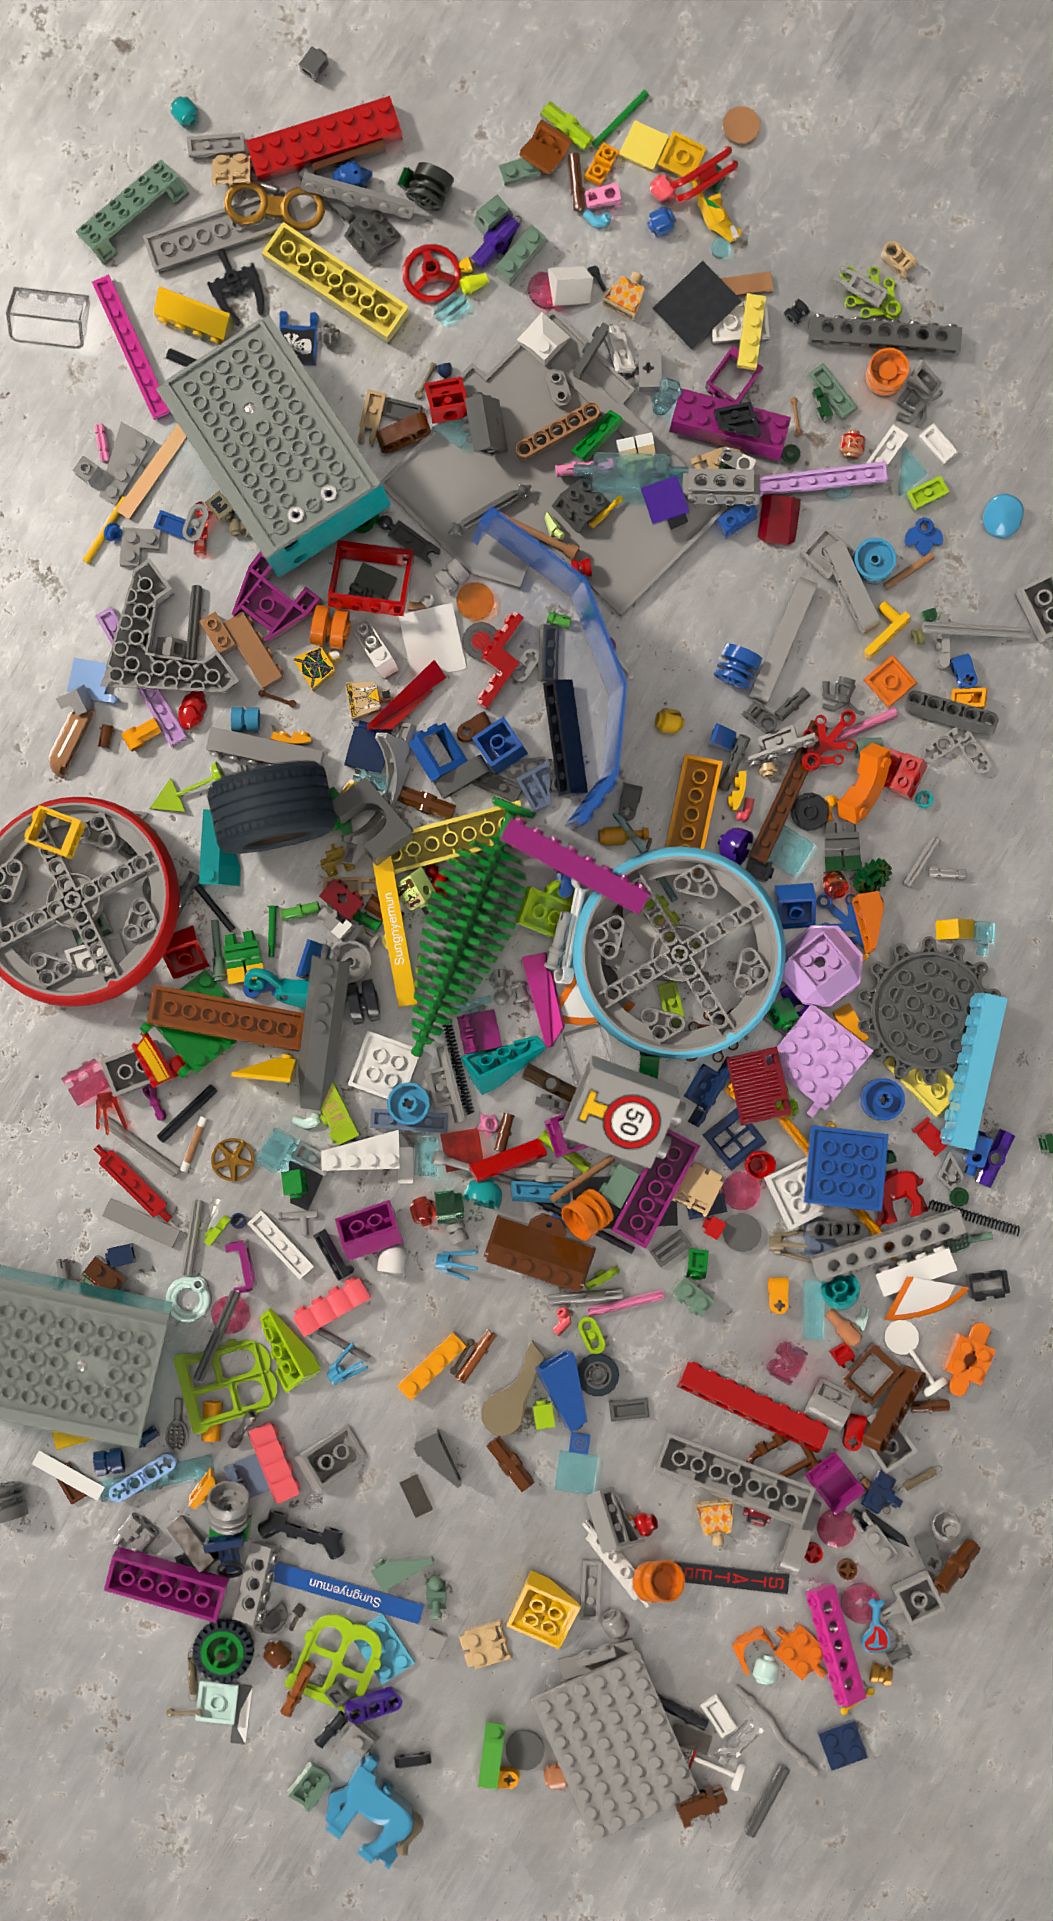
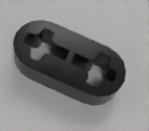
M420 1751L394 1756L395 1768L430 1764L432 1762L431 1752Z

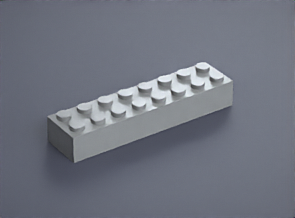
M671 1433L667 1434L654 1471L662 1476L799 1528L803 1527L816 1488Z

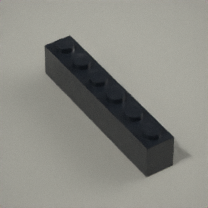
M555 679L543 683L558 797L577 796L588 793L573 680Z

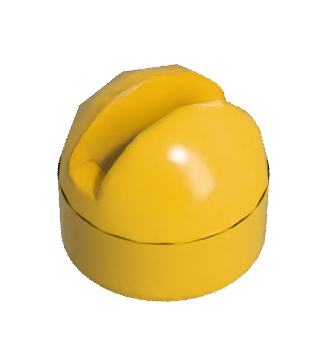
M470 256L463 258L459 263L463 273L474 271Z

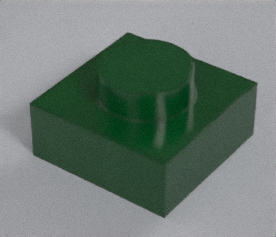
M404 167L397 185L407 191L409 183L415 180L413 178L414 171L409 167Z

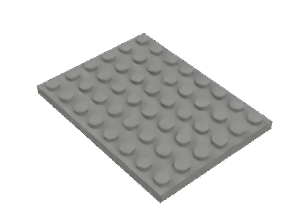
M638 1650L531 1698V1702L592 1842H596L700 1794Z

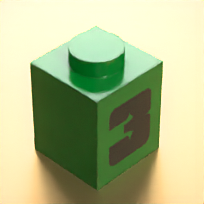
M789 997L773 1002L767 1012L775 1030L781 1028L787 1030L793 1027L794 1022L799 1018Z

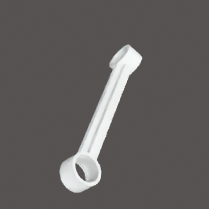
M571 879L572 886L575 888L571 908L573 916L563 949H565V954L561 958V969L559 971L554 970V980L560 984H570L574 977V970L571 966L574 934L583 908L586 891L590 890L585 885L580 887L579 882Z

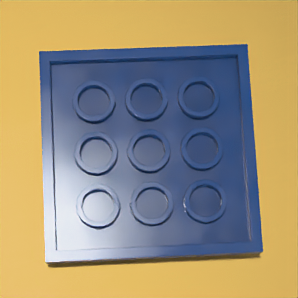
M811 1125L803 1203L881 1212L889 1134Z

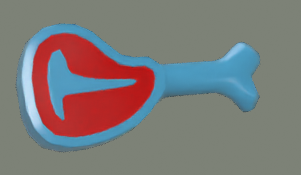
M871 1598L869 1604L873 1609L872 1622L870 1623L869 1630L863 1634L861 1642L865 1651L879 1653L886 1651L890 1646L888 1630L880 1622V1609L886 1602L883 1599L876 1600Z

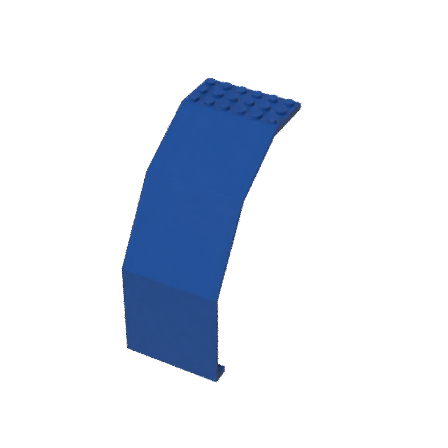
M490 506L479 521L471 541L478 545L487 533L571 597L609 695L601 777L564 825L570 830L577 829L589 823L594 816L592 811L600 808L606 800L604 795L611 792L618 783L615 780L619 774L627 681L587 578L494 507Z

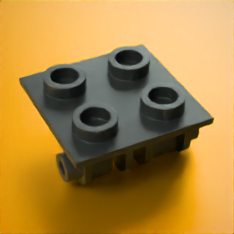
M363 562L354 582L349 587L348 595L387 600L397 577Z

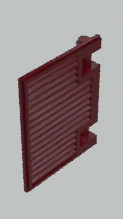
M777 1046L726 1058L741 1126L793 1115ZM771 1055L773 1064L767 1065L765 1056ZM782 1100L783 1110L778 1111L776 1101Z

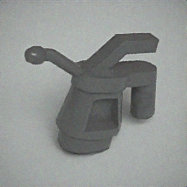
M907 387L897 401L901 404V407L913 413L911 416L898 412L895 419L910 425L919 412L922 411L923 417L916 425L920 428L927 419L926 404L942 396L943 391L940 390L936 396L925 400L914 389Z
M839 676L838 681L835 682L834 695L830 694V681H822V698L839 702L834 706L823 703L822 708L835 711L847 704L855 713L863 716L865 712L857 710L850 703V698L856 687V680Z

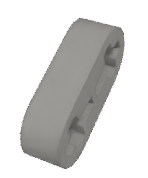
M526 650L518 660L520 663L512 673V677L516 682H525L537 666L539 653L536 650ZM535 654L534 658L536 661H530L528 665L525 664L528 660L526 655ZM524 666L526 668L524 670L525 676H520L519 678H517V673L515 671H520Z

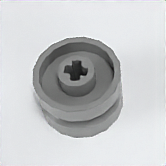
M349 940L339 943L337 945L340 946L339 960L347 961L348 958H352L354 961L353 965H350L348 983L360 981L370 971V953L364 945L356 941ZM333 949L332 952L330 953V958H329V959H333V951H334V949Z

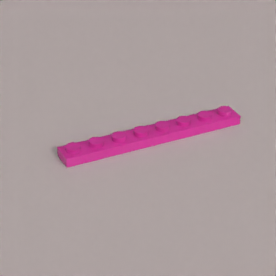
M109 274L92 281L153 419L156 420L171 413L156 390L159 384Z

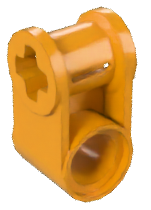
M768 1277L769 1307L776 1314H784L788 1310V1277ZM778 1300H780V1303H783V1307H780V1311H778V1309L774 1307V1304H777Z
M500 1766L497 1789L515 1788L520 1778L519 1770L512 1766ZM509 1774L514 1778L513 1781H509Z

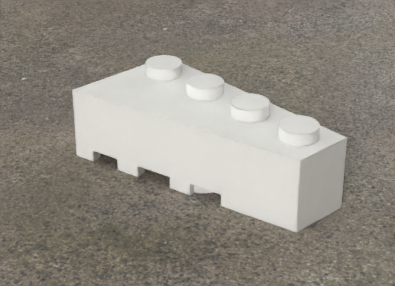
M393 1130L320 1151L321 1170L400 1169L399 1130Z

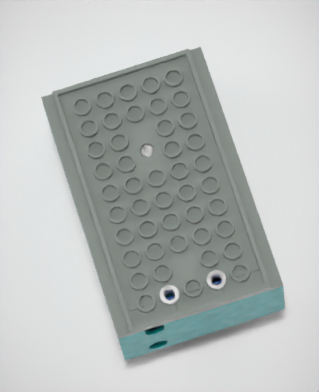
M270 315L262 320H257L165 380L164 384L156 388L278 577H282L391 505L381 482Z
M0 1265V1419L139 1448L173 1302Z

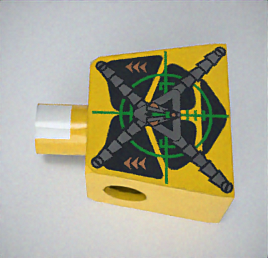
M318 647L294 657L293 660L314 692L336 673L332 663L339 660L341 656L336 649L326 654L322 647Z

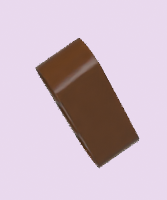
M419 412L377 431L376 437L381 452L388 454L427 437L431 433L426 414Z

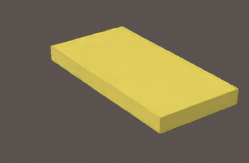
M888 1056L882 1063L894 1074V1057ZM916 1068L912 1069L907 1077L899 1079L935 1117H938L950 1105L949 1094L954 1088L953 1079L943 1069L938 1072L937 1082L934 1085L925 1084L922 1072Z

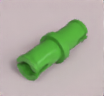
M318 901L281 909L282 921L298 917L302 919L304 916L319 913L320 906Z

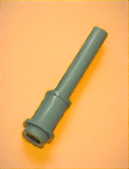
M211 920L214 958H212L214 975H212V978L216 982L225 981L227 974H225L224 957L221 954L219 921Z

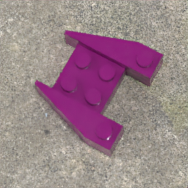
M260 551L247 569L232 615L236 616L242 611L249 614L270 631L264 638L270 644L311 617L316 605H320L323 600L306 586L294 601L268 581L274 570Z

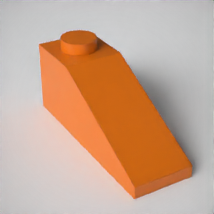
M879 891L858 894L851 900L866 955L874 951L877 946L884 911V900L880 897Z

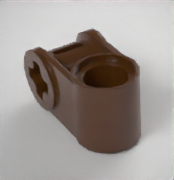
M486 712L475 715L458 727L457 737L461 742L468 743L472 741V737L492 725ZM463 729H465V731H470L468 737L466 735H461Z

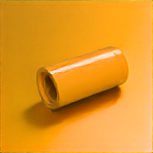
M203 1401L202 1417L209 1418L222 1414L223 1402ZM221 1424L210 1426L208 1431L201 1434V1441L220 1442Z

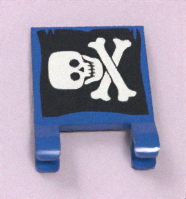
M280 311V332L302 365H316L318 314L316 312L310 313V326L288 325L287 311Z

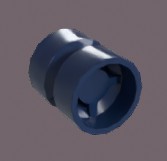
M121 1447L112 1448L108 1453L103 1450L93 1452V1464L97 1477L106 1476L110 1471L113 1474L125 1472V1457Z

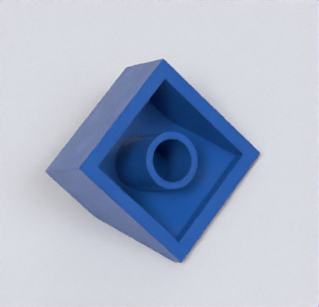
M813 883L775 886V908L779 914L783 929L805 928L816 925V894Z

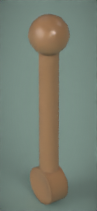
M792 397L790 402L793 404L796 425L795 435L799 437L802 435V430L799 426L796 405L798 399Z

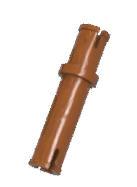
M487 1329L480 1341L475 1343L474 1350L455 1376L458 1381L461 1380V1383H466L483 1355L488 1353V1348L497 1337L494 1332Z
M310 1661L304 1662L291 1691H288L286 1695L287 1699L280 1710L282 1715L286 1717L292 1716L316 1668L314 1663Z

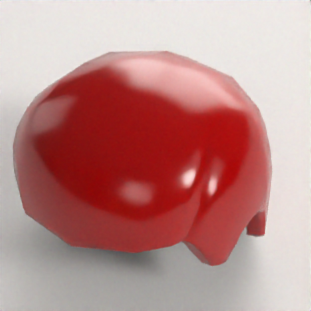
M754 1151L745 1160V1170L754 1179H764V1177L775 1172L776 1161L766 1151Z

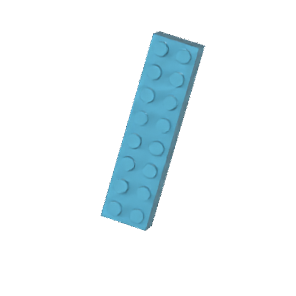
M974 993V996L970 999L969 1006L971 1011L965 1021V1026H967L966 1034H963L961 1039V1045H963L962 1052L957 1057L958 1070L953 1075L954 1088L949 1094L950 1106L944 1116L946 1124L940 1134L942 1144L974 1151L1008 998L988 993Z

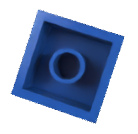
M504 716L472 737L496 775L528 754Z

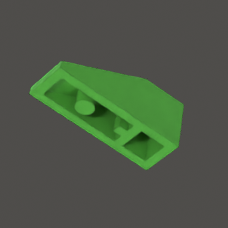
M486 1722L478 1788L497 1790L505 1725Z

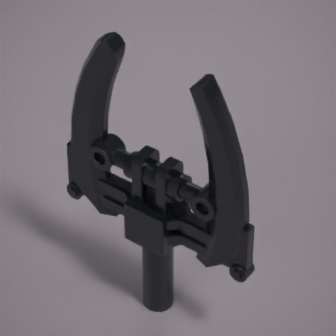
M225 250L219 251L218 255L226 273H224V278L220 279V277H217L214 282H207L212 297L215 298L219 308L229 313L234 324L239 326L240 320L230 309L225 299L229 295L238 296V292L243 294V290L250 287L253 288L257 313L263 316L264 294L255 264L252 262L249 267L243 266L241 267L242 270L236 271L232 269ZM248 277L247 283L240 284L242 279ZM223 287H231L227 292L222 291Z

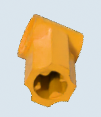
M152 718L138 727L129 728L121 736L130 752L144 746L145 742L161 734L162 731L155 718Z

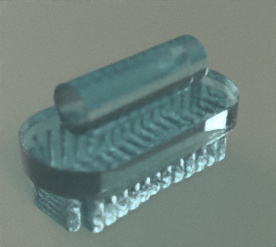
M453 292L436 305L437 309L433 314L435 319L440 321L443 326L447 325L456 316L468 309L467 298L462 293L456 294Z

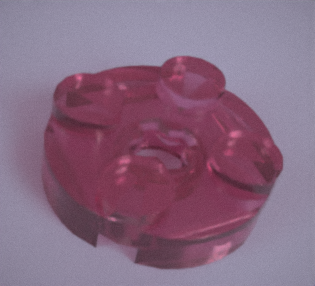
M223 1296L212 1307L211 1318L215 1326L228 1296ZM241 1297L234 1309L236 1317H232L224 1332L225 1334L240 1332L247 1326L250 1320L249 1305Z
M853 1584L844 1590L841 1597L842 1610L851 1621L858 1624L868 1623L872 1620L873 1613L869 1600L871 1598L880 1600L879 1595L873 1587L867 1584ZM859 1598L866 1601L862 1608L855 1605Z

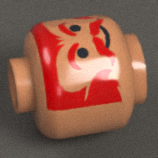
M849 430L848 433L841 436L840 453L844 455V458L855 460L864 454L866 439L860 434V431Z

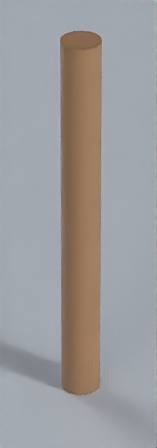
M612 1155L608 1156L549 1196L550 1200L553 1203L615 1162V1158Z

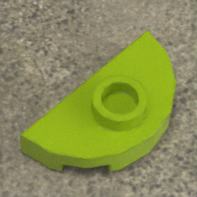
M618 1265L607 1271L603 1268L594 1273L595 1277L584 1284L586 1289L590 1290L595 1286H599L611 1279L612 1276L620 1272Z

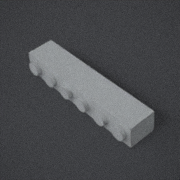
M216 727L210 728L206 750L212 756L221 757L223 754L229 756V759L234 761H240V758L248 760L247 763L259 765V762L270 765L303 760L316 761L322 765L325 754L317 749Z

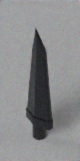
M854 1508L851 1516L858 1519L863 1528L867 1527L868 1523L863 1519V1513ZM865 1509L863 1513L866 1512L873 1522H876L887 1538L909 1547L902 1534L875 1516L870 1510Z

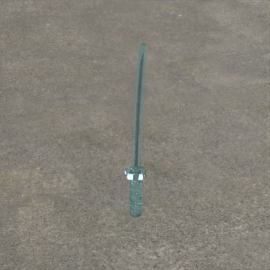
M613 813V817L632 840L641 854L648 852L625 818L617 813ZM665 876L655 878L656 881L659 880L672 903L678 900Z

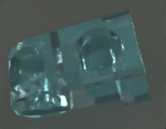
M663 376L659 381L660 389L658 393L651 397L652 409L656 415L666 414L682 394L680 382Z

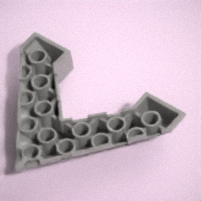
M150 558L133 570L132 580L127 591L124 608L119 619L112 643L113 646L100 686L226 692L240 681L217 650L202 661L151 653L158 606L172 596L174 592Z

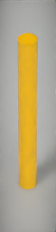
M124 496L121 497L82 559L85 563H90L105 539L104 529L106 525L115 522L119 517L120 513L117 512V509L125 499Z

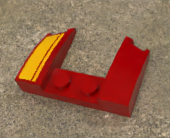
M141 1032L140 1035L143 1037L138 1044L133 1043L131 1046L152 1088L179 1077L177 1072L186 1065L184 1060L177 1055L165 1061L148 1032L146 1034Z

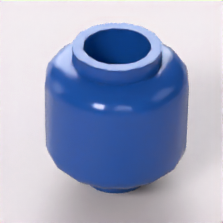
M660 207L649 214L650 221L647 224L652 233L656 232L658 235H663L674 229V223L677 221L670 208Z

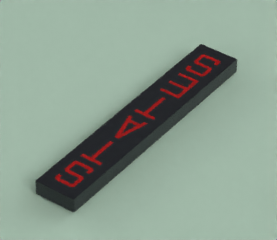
M674 1561L682 1569L685 1583L788 1594L790 1575L786 1573Z

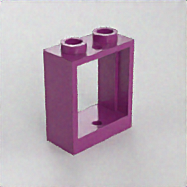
M732 346L706 382V391L713 397L717 396L721 399L741 403L761 375L764 367L757 363L756 370L744 369L753 376L735 400L714 385V382L730 360L737 364L739 350Z
M566 1113L544 1121L556 1158L590 1147L581 1144L568 1149L559 1124L560 1121L564 1120Z

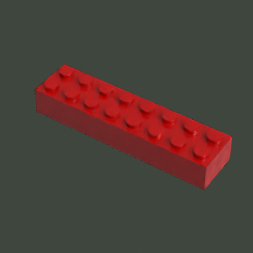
M387 96L246 140V144L257 179L262 182H268L297 173L302 167L312 168V163L381 139L384 140L386 145L403 138L391 96Z

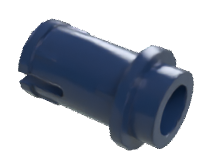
M154 1425L142 1433L139 1448H145L146 1444L160 1436L159 1432H156L157 1428Z

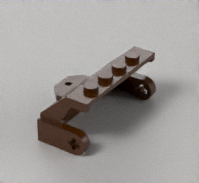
M545 1213L531 1218L529 1224L497 1214L483 1257L487 1258L486 1262L579 1293L580 1289L582 1290L596 1246L566 1237L567 1230L561 1219Z

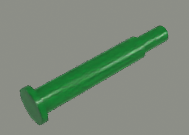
M267 905L269 908V957H274L276 946V912L279 906Z

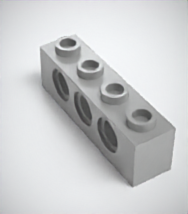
M262 1541L251 1542L233 1619L252 1626L262 1624L266 1616V1604L270 1599L271 1583L275 1578V1566L280 1557V1547ZM261 1561L264 1562V1568L261 1566ZM257 1579H258V1581H259V1583H260L259 1588H258V1586H257V1584H256ZM252 1599L255 1601V1606L252 1605Z

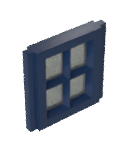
M737 1108L703 1134V1137L730 1171L745 1161L752 1152L757 1151L767 1143L753 1124L741 1126Z

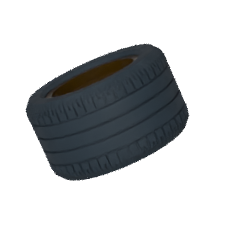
M290 761L243 770L214 781L207 791L216 841L219 848L228 854L260 852L306 842L330 833L336 824L326 771L316 761Z

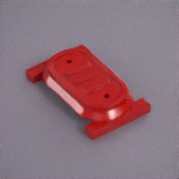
M927 1117L912 1131L914 1134L917 1132L928 1148L935 1151L933 1155L936 1157L948 1145L941 1143V1133L929 1122L931 1119Z

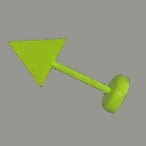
M218 762L212 763L210 769L213 776L177 792L172 778H170L149 809L186 812L180 796L213 780L216 781L225 777L226 775Z

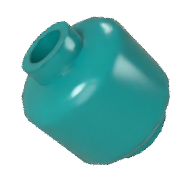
M179 96L171 103L170 113L181 126H191L197 121L198 108L188 97Z

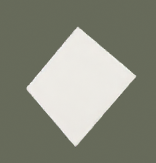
M452 603L404 613V617L399 616L413 679L433 660L437 662L443 673L467 668Z

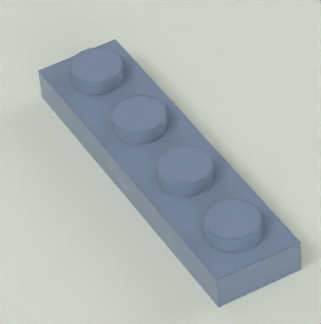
M371 1108L370 1128L447 1133L448 1114L428 1112L426 1117L420 1122L405 1125L394 1120L388 1109Z

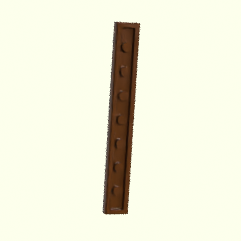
M811 720L807 729L813 730L818 736L817 726ZM819 741L814 744V752L819 747ZM805 747L797 749L748 855L749 858L764 865L768 861L809 772L802 765V758L806 754ZM808 759V763L812 765L814 760Z

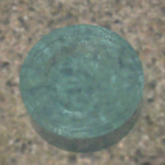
M723 238L716 239L711 246L712 255L718 259L728 256L730 252L729 242Z

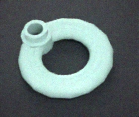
M182 1277L175 1280L169 1286L166 1293V1301L173 1302L170 1314L175 1319L182 1322H194L201 1319L208 1312L211 1305V1294L204 1277ZM196 1281L201 1282V1288L195 1286ZM192 1288L195 1292H198L200 1302L194 1310L185 1311L179 1307L177 1296L181 1290Z

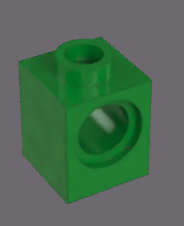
M298 1169L281 1172L284 1195L290 1196V1199L302 1198V1194L308 1193L305 1170Z

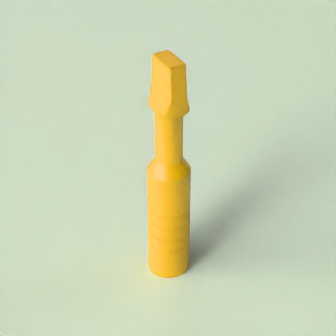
M619 495L615 498L613 503L606 509H603L588 525L594 529L609 515V512L615 506H618L624 500L622 496Z

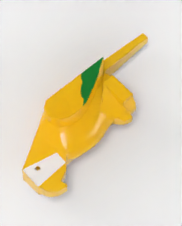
M696 180L692 181L693 188L698 186ZM702 192L696 195L698 206L708 229L716 231L729 243L736 241L741 236L742 231L741 229L738 230L731 223L727 211L722 206L723 199H721V194L719 193L709 198L704 197Z

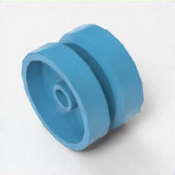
M876 537L863 541L852 556L862 582L868 584L880 583L888 578L896 565L897 558L893 546L883 538Z
M412 1082L401 1083L394 1087L389 1093L387 1107L391 1117L398 1123L405 1125L416 1124L423 1120L428 1114L431 1105L427 1091L419 1084ZM407 1100H411L413 1102V1105H411V1107L406 1106L405 1103Z

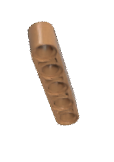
M589 402L521 440L516 445L517 457L522 461H528L596 423L600 417L599 406L594 402ZM593 409L596 411V415L589 417L586 412ZM572 419L580 421L577 426H572L569 422ZM560 428L563 430V433L556 436L553 434V430ZM542 437L547 441L544 445H539L536 443V440ZM522 447L530 449L529 453L525 455L519 451Z

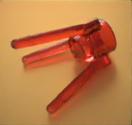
M112 1092L97 1094V1100H95L96 1129L100 1128L98 1121L101 1109H103L105 1133L109 1135L107 1109L112 1108V1104H114L123 1127L127 1129L128 1126L117 1103V1097L112 1096Z

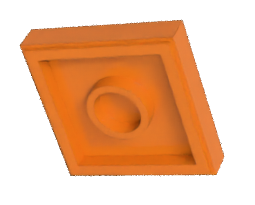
M893 654L863 680L887 708L891 707L917 684L916 680Z

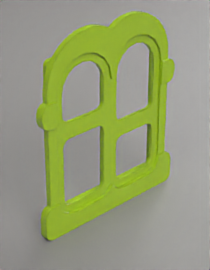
M230 1339L226 1342V1345L218 1347L211 1362L216 1380L214 1383L201 1387H194L189 1366L200 1362L204 1351L193 1355L182 1353L173 1358L192 1432L195 1435L208 1431L210 1426L244 1417L249 1409H253L257 1413L267 1409L276 1397L277 1382L273 1373L269 1371L271 1366L269 1354L256 1341H236L235 1339ZM238 1350L250 1351L255 1357V1364L252 1370L245 1374L227 1379L224 1378L219 1357ZM250 1380L259 1382L264 1392L262 1399L256 1404L246 1407L242 1406L237 1385ZM228 1388L234 1406L233 1410L209 1418H203L197 1397L208 1392Z
M327 1614L320 1617L313 1624L312 1629L306 1631L304 1636L305 1646L294 1672H290L287 1676L285 1687L292 1689L304 1662L308 1661L311 1653H317L333 1661L332 1667L322 1687L308 1682L302 1694L336 1708L324 1694L333 1685L336 1675L341 1673L359 1682L353 1698L364 1695L374 1670H378L381 1666V1659L379 1658L382 1653V1643L380 1637L372 1628L363 1624H353L345 1616ZM325 1627L336 1628L342 1635V1643L337 1652L330 1651L316 1644L320 1631ZM359 1639L368 1642L372 1649L371 1657L363 1673H359L342 1664L350 1643ZM344 1702L343 1704H341V1705H340L339 1707H337L336 1709H339V1710L345 1712V1711H344V1705H345L346 1702ZM358 1709L353 1710L351 1713L357 1712Z

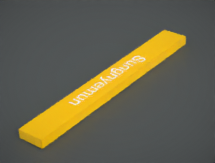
M390 856L378 866L373 863L398 1007L417 1004V1000L413 998L415 987L393 863Z

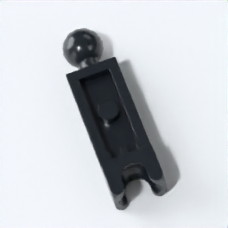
M383 515L379 518V527L383 530H390L388 533L389 538L404 549L414 550V556L427 566H432L431 559L427 556L429 553L440 555L441 550L437 546L423 538L400 520L393 524L392 518L388 515Z

